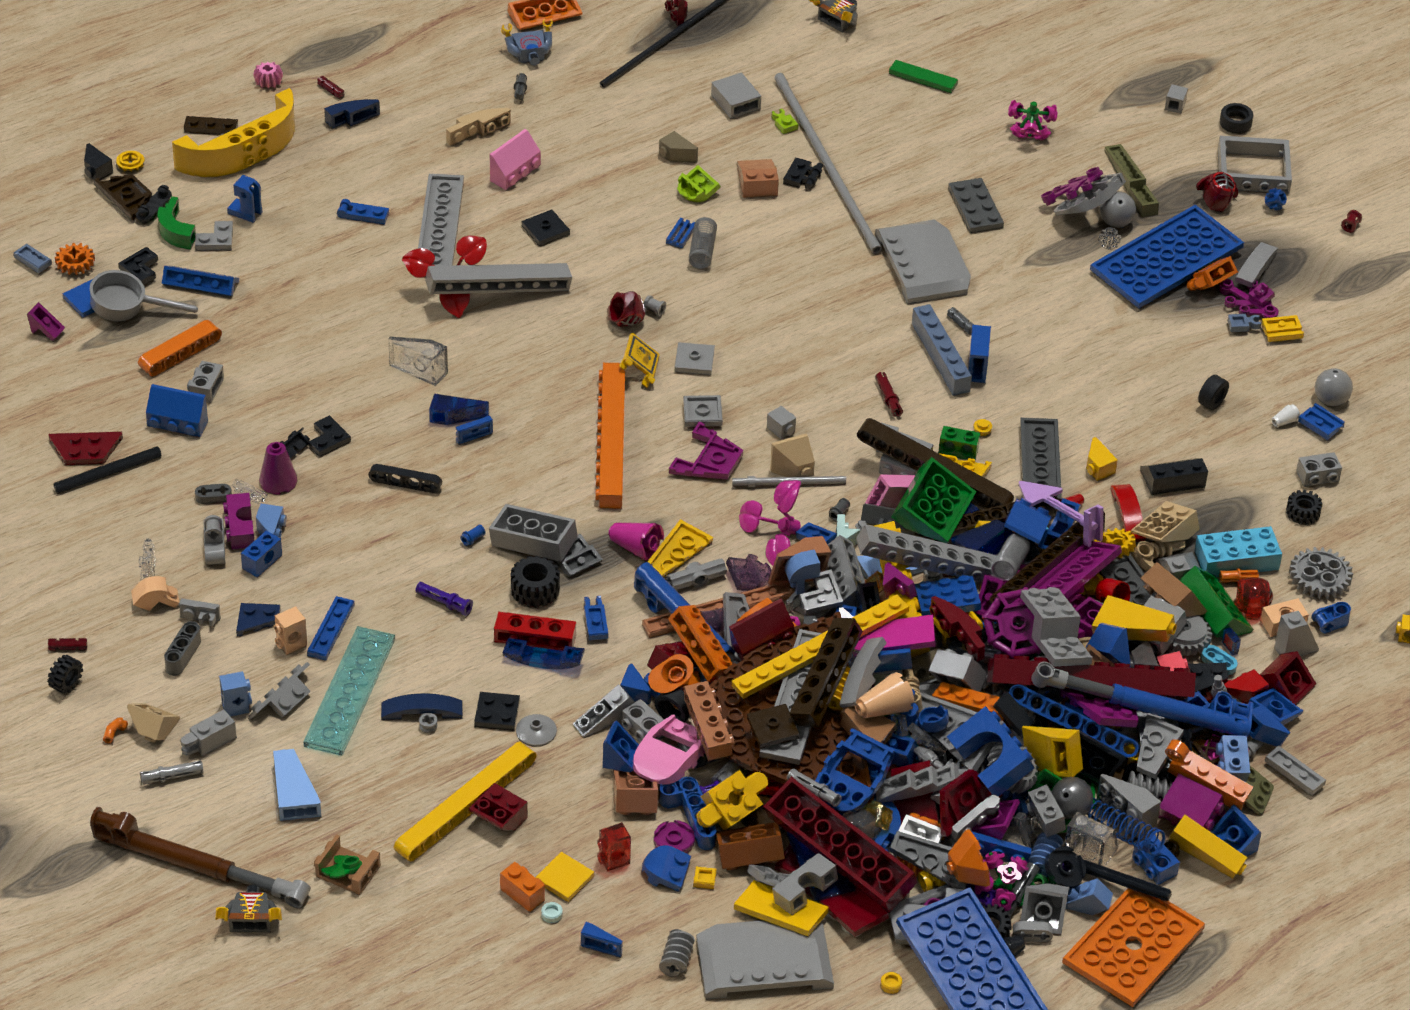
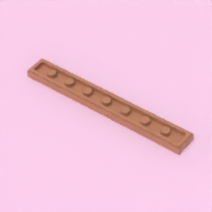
M790 583L767 585L742 592L741 594L745 595L749 609H751L766 598H769L772 602L780 598L783 601L788 600L794 593V590L791 588ZM723 598L695 605L707 622L724 618ZM670 612L642 620V626L649 638L675 631L668 620L672 615Z

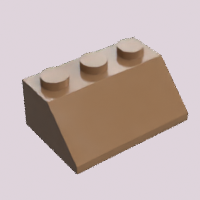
M1158 562L1141 577L1145 584L1143 588L1150 595L1154 593L1155 598H1161L1173 606L1181 607L1185 610L1186 617L1202 615L1207 612L1195 594Z

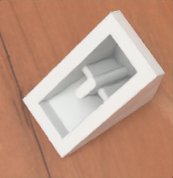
M907 814L899 829L900 832L940 843L942 838L940 827Z

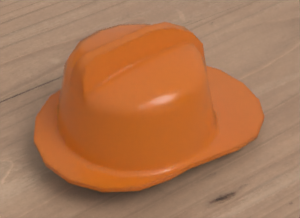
M677 654L669 657L650 672L648 683L651 689L658 693H669L685 686L693 674V663L686 655Z

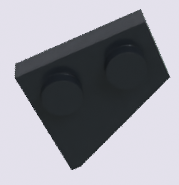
M1226 663L1188 664L1190 672L1196 673L1195 693L1197 691L1201 692L1204 690L1208 692L1212 690L1214 676L1216 675L1222 676L1223 683L1228 681Z

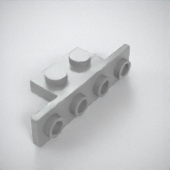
M306 662L302 667L298 664L290 672L292 676L289 679L285 676L277 684L279 688L276 691L272 688L264 696L266 700L263 703L259 700L250 708L253 712L248 717L252 719L261 709L269 704L283 718L311 692L297 677L310 664Z

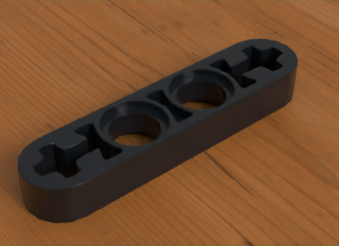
M373 464L368 474L369 478L377 483L429 493L439 492L442 485V479L435 474L382 464ZM392 475H397L400 479L394 478ZM410 478L417 479L419 482H414Z

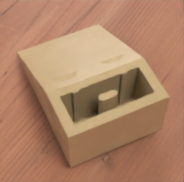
M1166 501L1131 530V533L1158 542L1187 540L1200 530L1197 510Z

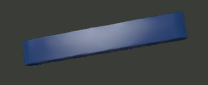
M1014 685L1009 691V694L1019 705L1066 728L1072 727L1069 719L1073 715L1078 716L1080 720L1075 728L1089 735L1087 730L1089 725L1095 724L1098 727V733L1095 736H1089L1125 757H1134L1139 753L1140 746L1136 740L1105 725H1099L1091 718L1026 686ZM1018 688L1024 691V697L1020 700H1017L1014 696V692ZM1036 697H1040L1043 701L1039 709L1034 708L1032 704L1033 699ZM1054 706H1058L1061 709V715L1057 718L1051 715V709ZM1110 733L1115 734L1117 738L1116 743L1113 745H1109L1106 742V736ZM1128 742L1135 745V751L1132 754L1125 752L1124 747Z

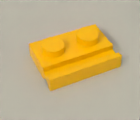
M1297 315L1263 318L1261 321L1264 333L1268 337V342L1303 339L1304 331L1302 332V326Z

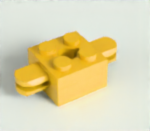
M738 770L700 796L706 806L699 810L696 815L698 824L708 828L718 822L724 831L763 805L757 795L768 786L767 777L761 772H755L745 778L742 772Z

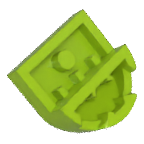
M699 165L687 175L682 173L678 178V192L685 199L692 202H704L721 188L720 184Z

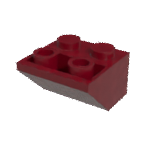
M493 783L469 808V811L501 830H516L528 818V803L526 800Z

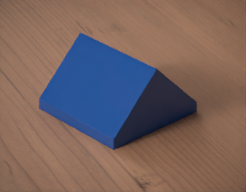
M1100 623L1086 647L1091 645L1112 663L1130 664L1127 628Z
M617 720L613 722L603 743L602 768L632 772L634 754L639 744Z
M1233 805L1210 831L1246 857L1258 851L1262 833L1236 805Z

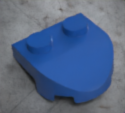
M659 846L645 857L642 863V871L646 872L648 882L653 886L657 887L661 883L678 892L682 887L691 855L672 846Z

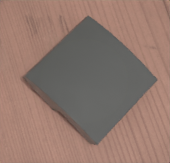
M579 534L561 562L553 561L567 576L572 577L602 562L603 559L594 546H589L583 536Z

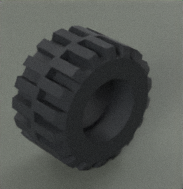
M528 556L527 559L522 558L520 562L514 564L510 573L511 594L516 601H519V604H526V607L535 606L537 608L554 602L560 591V572L558 566L554 565L552 560L548 561L546 557Z

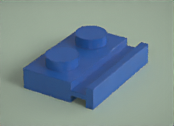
M1316 403L1312 408L1310 407L1302 413L1298 419V422L1326 440L1335 435L1340 428H1344L1345 421Z

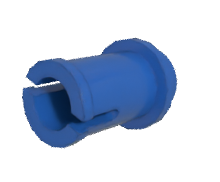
M479 524L468 532L464 531L460 539L464 545H472L475 540L484 536L486 531Z

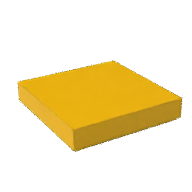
M560 852L535 878L541 879L547 890L569 902L594 877V871L565 853Z

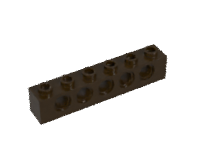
M855 618L833 619L789 713L798 726L819 727L863 632Z

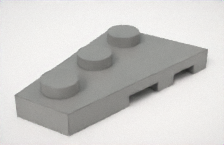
M725 592L723 594L724 640L730 646L729 626L736 623L749 610L746 597L741 593Z
M1147 714L1137 771L1156 779L1169 758L1165 754L1167 746L1173 739L1180 741L1184 735V730Z

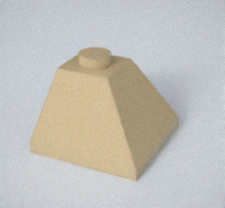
M807 433L772 443L770 471L772 473L785 477H809L814 475L815 461Z
M131 703L127 705L138 734L145 736L144 739L156 743L157 740H165L180 719L178 715L146 703Z

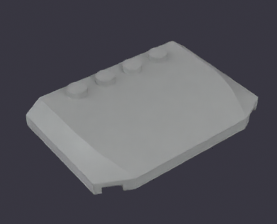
M934 219L875 229L876 238L880 246H884L902 285V294L907 304L966 295L968 293L971 275L949 230Z
M764 920L716 924L696 934L706 1000L727 998L728 992L809 985H812V990L834 989L833 975L822 923H819L809 937Z

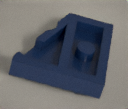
M241 603L236 629L237 636H243L244 631L254 629L256 632L265 627L274 626L275 615L281 612L280 605Z

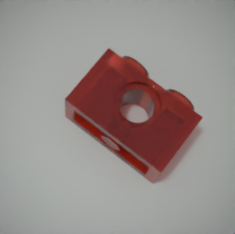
M623 822L599 830V839L597 840L599 852L597 853L599 863L605 866L607 872L630 864L631 836Z

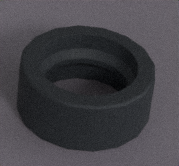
M1230 103L1222 108L1220 125L1226 131L1239 134L1247 132L1252 127L1253 111L1248 106L1241 103ZM1229 116H1239L1245 120H1233Z
M677 688L669 693H660L655 699L656 710L664 720L671 715H675L676 719L686 722L691 717L682 690Z

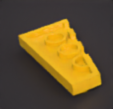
M680 519L648 562L663 577H666L712 543L713 537Z

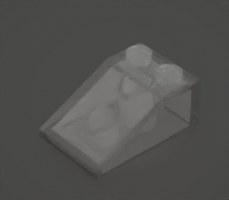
M392 336L388 338L390 366L434 386L448 374L447 346L431 339Z

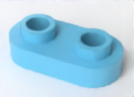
M1208 645L1207 648L1204 647L1201 653V659L1204 663H1226L1228 675L1236 672L1238 663L1234 657L1215 645Z

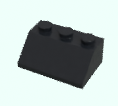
M1203 458L1140 466L1151 495L1206 487L1208 470Z
M1075 727L1066 728V729L1078 730V729H1076ZM1079 730L1083 769L1080 773L1099 783L1101 774L1112 777L1126 757Z

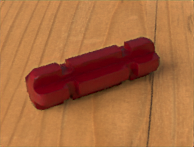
M325 76L318 77V85L339 99L344 97L345 94L342 88Z
M76 638L48 639L49 650H57V648L59 650H76V648L86 650L88 647L87 638H78V640Z

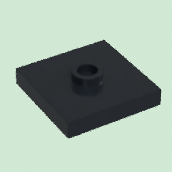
M552 209L521 221V226L539 246L570 234V229Z

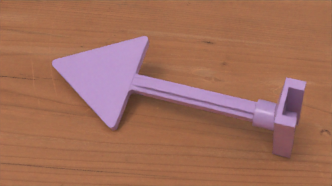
M1019 481L1024 499L1032 503L1031 506L1045 502L1078 521L1083 526V544L1090 547L1091 542L1094 540L1103 541L1102 506L1096 505L1085 510L1084 515L1053 498L1063 492L1062 488Z

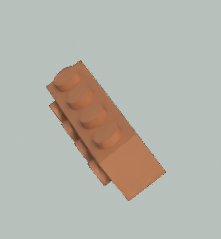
M708 681L684 686V700L708 761L732 755V746H735L732 734L728 733L727 720L721 716L722 708L720 703L715 701L716 693L714 688H710Z

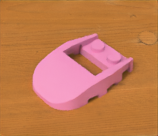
M671 715L652 727L635 751L633 759L634 772L646 780L655 781L657 784L662 785L680 780L685 776V771L689 768L694 769L697 765V760L705 754L700 739H697L696 728L676 719L675 715ZM663 735L690 748L687 752H684L655 738Z

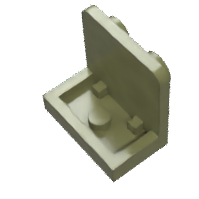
M1250 766V775L1246 783L1253 786V789L1245 804L1256 814L1260 815L1266 808L1274 786Z

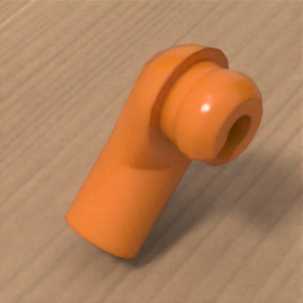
M121 717L113 720L105 729L103 741L105 743H112L115 732L118 729L124 731L128 726V722Z

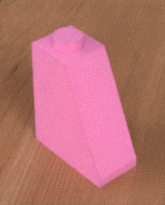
M880 474L865 503L896 509L915 475Z

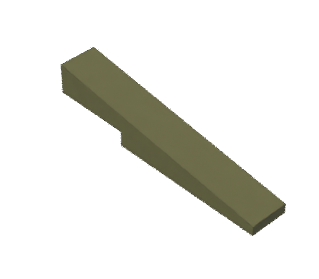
M1121 144L1106 146L1105 152L1116 172L1122 173L1126 181L1123 185L1128 194L1133 198L1141 217L1158 215L1159 202L1146 186L1145 176Z

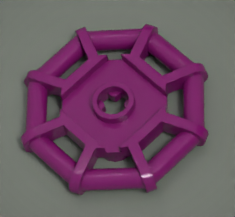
M1027 587L1006 593L999 592L996 594L997 597L987 612L982 615L987 635L986 643L988 646L1001 650L1005 655H1009V659H1014V656H1026L1036 653L1039 655L1042 653L1041 649L1031 638L1035 617L1022 599L1021 602L1008 604L1006 601L1020 598L1021 590H1029ZM1003 604L1005 606L1003 612L999 616H995L994 614L1000 605ZM1017 618H1020L1021 621H1025L1024 624H1022V627H1017L1016 625H1013V623L1016 622ZM992 621L999 624L1000 632L996 635L994 634ZM1004 637L1009 642H1012L1011 648L998 640ZM1030 642V644L1032 645L1030 647L1016 649V646L1019 643Z

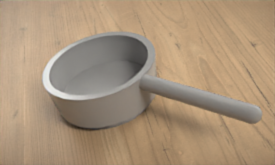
M105 271L95 276L90 283L91 307L96 314L109 321L120 322L133 318L139 313L142 302L192 313L198 312V307L194 305L145 295L143 283L136 276L126 271Z

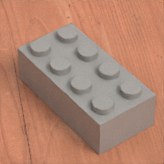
M505 504L489 527L492 546L546 557L560 562L578 537L575 519Z

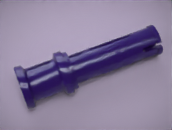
M422 581L416 586V593L445 604L449 610H457L463 616L469 615L472 610L473 600L461 598L457 593L449 594Z

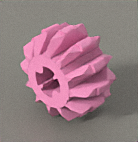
M261 62L260 65H256L253 76L256 85L269 89V87L275 88L276 85H280L283 72L280 65H276L275 62Z

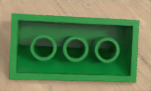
M1195 565L1179 580L1195 594L1207 610L1200 617L1204 618L1203 620L1211 626L1213 635L1225 638L1224 633H1226L1232 639L1254 630L1216 576Z

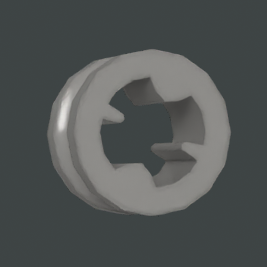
M425 713L420 716L419 727L422 732L432 733L436 731L438 727L436 715Z

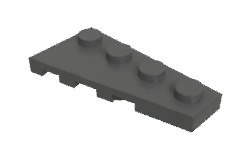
M900 831L896 832L890 848L891 853L956 889L965 890L968 883L959 882L947 869L946 864L949 862L948 852L952 847Z

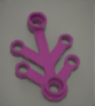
M1099 167L1091 168L1086 171L1087 175L1072 178L1068 181V184L1057 186L1052 191L1045 192L1041 195L1043 203H1046L1047 206L1056 202L1055 199L1064 193L1068 200L1077 197L1076 191L1081 186L1083 192L1092 189L1091 183L1101 179L1103 171Z
M1225 279L1220 282L1219 292L1221 294H1234L1242 299L1236 300L1233 296H1227L1224 303L1226 307H1239V314H1246L1247 316L1262 315V318L1278 317L1279 310L1272 305L1271 300L1261 307L1251 300L1248 294L1236 288L1232 280ZM1257 280L1253 287L1247 286L1249 293L1258 286Z

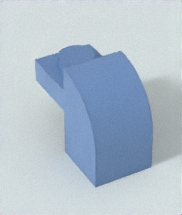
M815 550L795 554L785 564L784 570L790 586L795 589L797 595L805 593L806 579L820 577V561Z

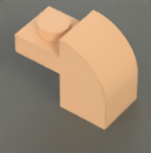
M152 576L145 578L131 591L133 605L147 611H151L158 602L174 608L179 604L178 590L173 586L166 585L165 577Z

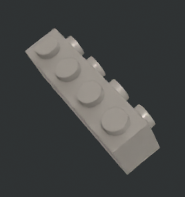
M839 535L828 544L831 550L828 566L834 574L843 599V605L855 607L857 585L865 583L853 542Z

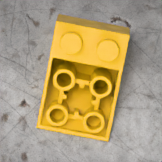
M1022 726L1024 747H1027V751L1032 753L1033 759H1036L1035 764L1039 767L1037 770L1042 771L1046 768L1059 777H1074L1083 769L1079 730Z

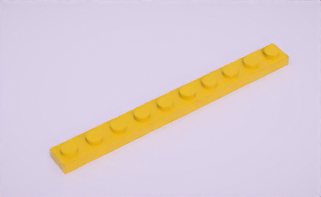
M896 594L852 618H855L863 632L860 636L862 637L909 612V606ZM828 631L732 680V687L744 699L811 664Z

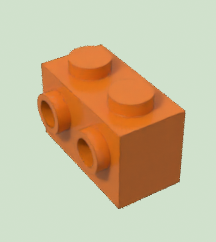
M514 862L500 873V889L528 912H531L545 901L544 883L541 879L535 878L524 866L521 867L518 863Z

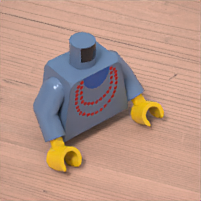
M545 19L543 20L545 32L538 30L514 33L512 36L510 35L512 25L508 23L509 30H506L504 25H502L501 33L506 36L505 42L508 52L518 57L521 63L530 62L531 65H537L539 61H543L544 54H547L552 47V32H550V29L553 26V21L551 19V24L546 25Z

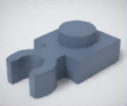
M1228 314L1227 321L1231 332L1249 331V328L1256 330L1261 328L1259 315L1247 317L1246 314Z

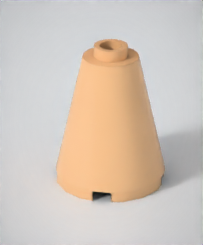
M897 672L890 674L857 699L855 705L857 714L863 718H870L912 710L911 704L914 703V695L908 681L904 682L900 678L903 676L902 674Z

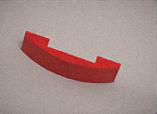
M1130 484L1111 485L1114 502L1117 501L1122 517L1123 529H1125V532L1131 531L1143 521L1135 491ZM1134 534L1136 542L1146 540V537Z

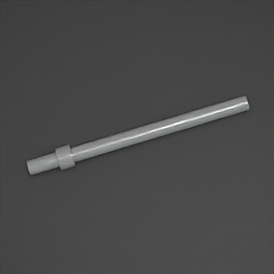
M747 476V478H732V486L756 487V485H778L783 481L793 480L801 481V484H846V476L770 478Z

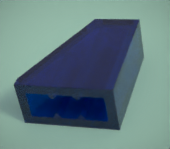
M996 519L952 537L951 542L955 546L996 555L1002 549L1007 538L1012 535V530L1004 527L1005 523Z

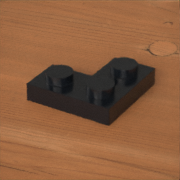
M145 247L119 262L118 267L121 271L133 274L145 285L156 278L155 272L149 266L158 261V255L148 247Z
M329 415L314 423V429L320 436L310 440L309 447L319 457H322L351 442V436Z

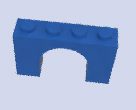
M985 706L950 733L947 738L963 759H966L984 744L989 742L1003 743L1000 757L977 775L992 795L1000 796L1035 767L1030 762L1033 757L1026 749L1023 751L1020 749L1023 745L1016 736L1011 738V730L1005 723L1002 725L999 723L1001 718L995 711L990 712Z

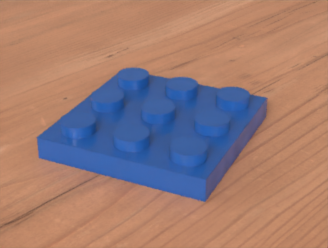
M963 575L959 578H942L939 581H922L915 584L922 616L931 615L929 607L931 606V597L934 596L954 604L964 612L981 610V602L973 576Z

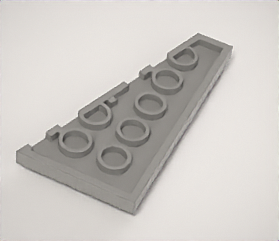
M920 692L923 709L940 705L944 709H948L949 722L947 727L940 732L930 734L967 769L977 771L996 742L984 744L966 759H963L947 738L950 733L977 712Z

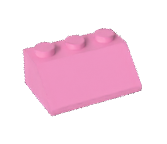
M524 129L490 153V181L504 190L515 185L516 182L541 165V151L528 130Z

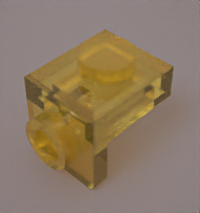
M877 801L866 803L860 809L861 812L869 817L876 818L875 825L883 830H889L893 819V811Z

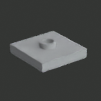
M678 342L675 372L711 375L715 345Z
M721 395L683 396L685 427H695L698 422H702L705 426H722Z

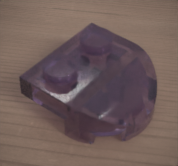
M748 554L746 559L729 557L726 561L737 590L749 591L768 584L772 571L768 563L762 564L757 560L758 556Z

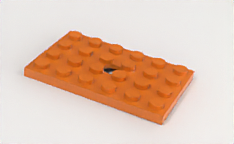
M1128 888L1063 957L1062 963L1131 1007H1134L1202 932L1205 923L1169 901H1163ZM1138 940L1142 946L1140 949L1132 950L1126 946V941Z

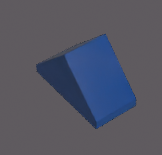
M632 663L629 664L620 686L629 694L634 702L641 699L648 705L651 703V689Z

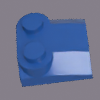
M1275 688L1269 689L1249 700V702H1253V709L1263 705L1283 726L1303 714L1304 711L1276 691Z

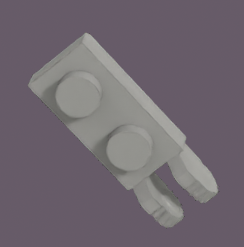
M991 795L952 826L951 837L957 842L965 830L970 829L972 831L974 826L981 825L987 819V815H994L996 811L998 812L1000 798L996 795Z

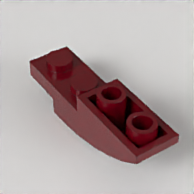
M936 596L931 597L929 610L933 618L938 620L941 629L946 631L950 637L957 635L958 640L965 644L968 653L973 655L977 662L983 660L985 657V644L981 640L982 628L959 607Z

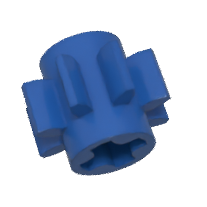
M1277 188L1270 189L1269 193L1265 196L1266 206L1275 211L1282 209V205H1285L1287 201L1286 194L1281 189L1277 190Z

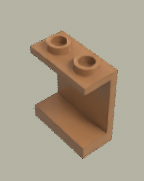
M337 834L332 841H328L321 856L318 855L314 861L316 877L358 895L361 894L381 866L380 852L372 850L368 857L341 847L340 836ZM337 855L357 856L362 862V865L355 874H347L340 878H330V876L321 872V868L335 865L334 856Z

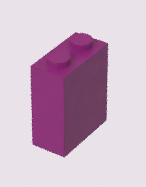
M1178 774L1162 800L1159 812L1161 816L1177 824L1185 814L1208 831H1211L1214 826L1215 817L1217 814L1220 815L1225 804L1221 794Z

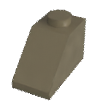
M673 131L659 140V154L670 162L695 163L698 161V147L677 132Z

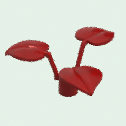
M472 235L462 237L456 245V252L461 256L457 265H461L463 260L468 265L479 263L486 253V239ZM424 248L414 249L402 258V262L408 272L417 278L426 277L428 266H435L433 265L435 255L430 250ZM470 293L439 294V299L442 306L450 314L460 318L469 304Z

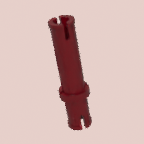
M877 373L875 379L885 398L886 406L890 408L892 416H900L903 413V409L899 404L898 395L894 393L886 373Z

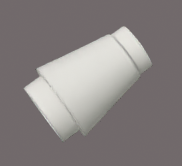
M1294 404L1287 405L1271 418L1272 424L1277 428L1295 422L1299 418L1300 412Z

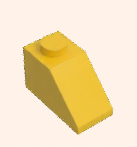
M1094 437L1088 455L1086 470L1098 481L1116 473L1118 460L1097 437Z

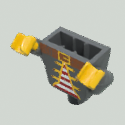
M809 0L818 7V20L838 31L844 32L849 25H856L858 18L856 0Z
M249 885L247 892L236 893L235 899L231 900L225 907L216 908L215 920L223 919L228 921L229 918L230 932L271 933L270 922L278 919L281 921L282 914L281 908H278L272 900L267 899V893L259 892L260 888L257 885Z

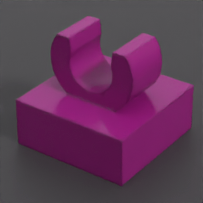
M1263 282L1249 293V298L1261 307L1275 297L1274 292Z

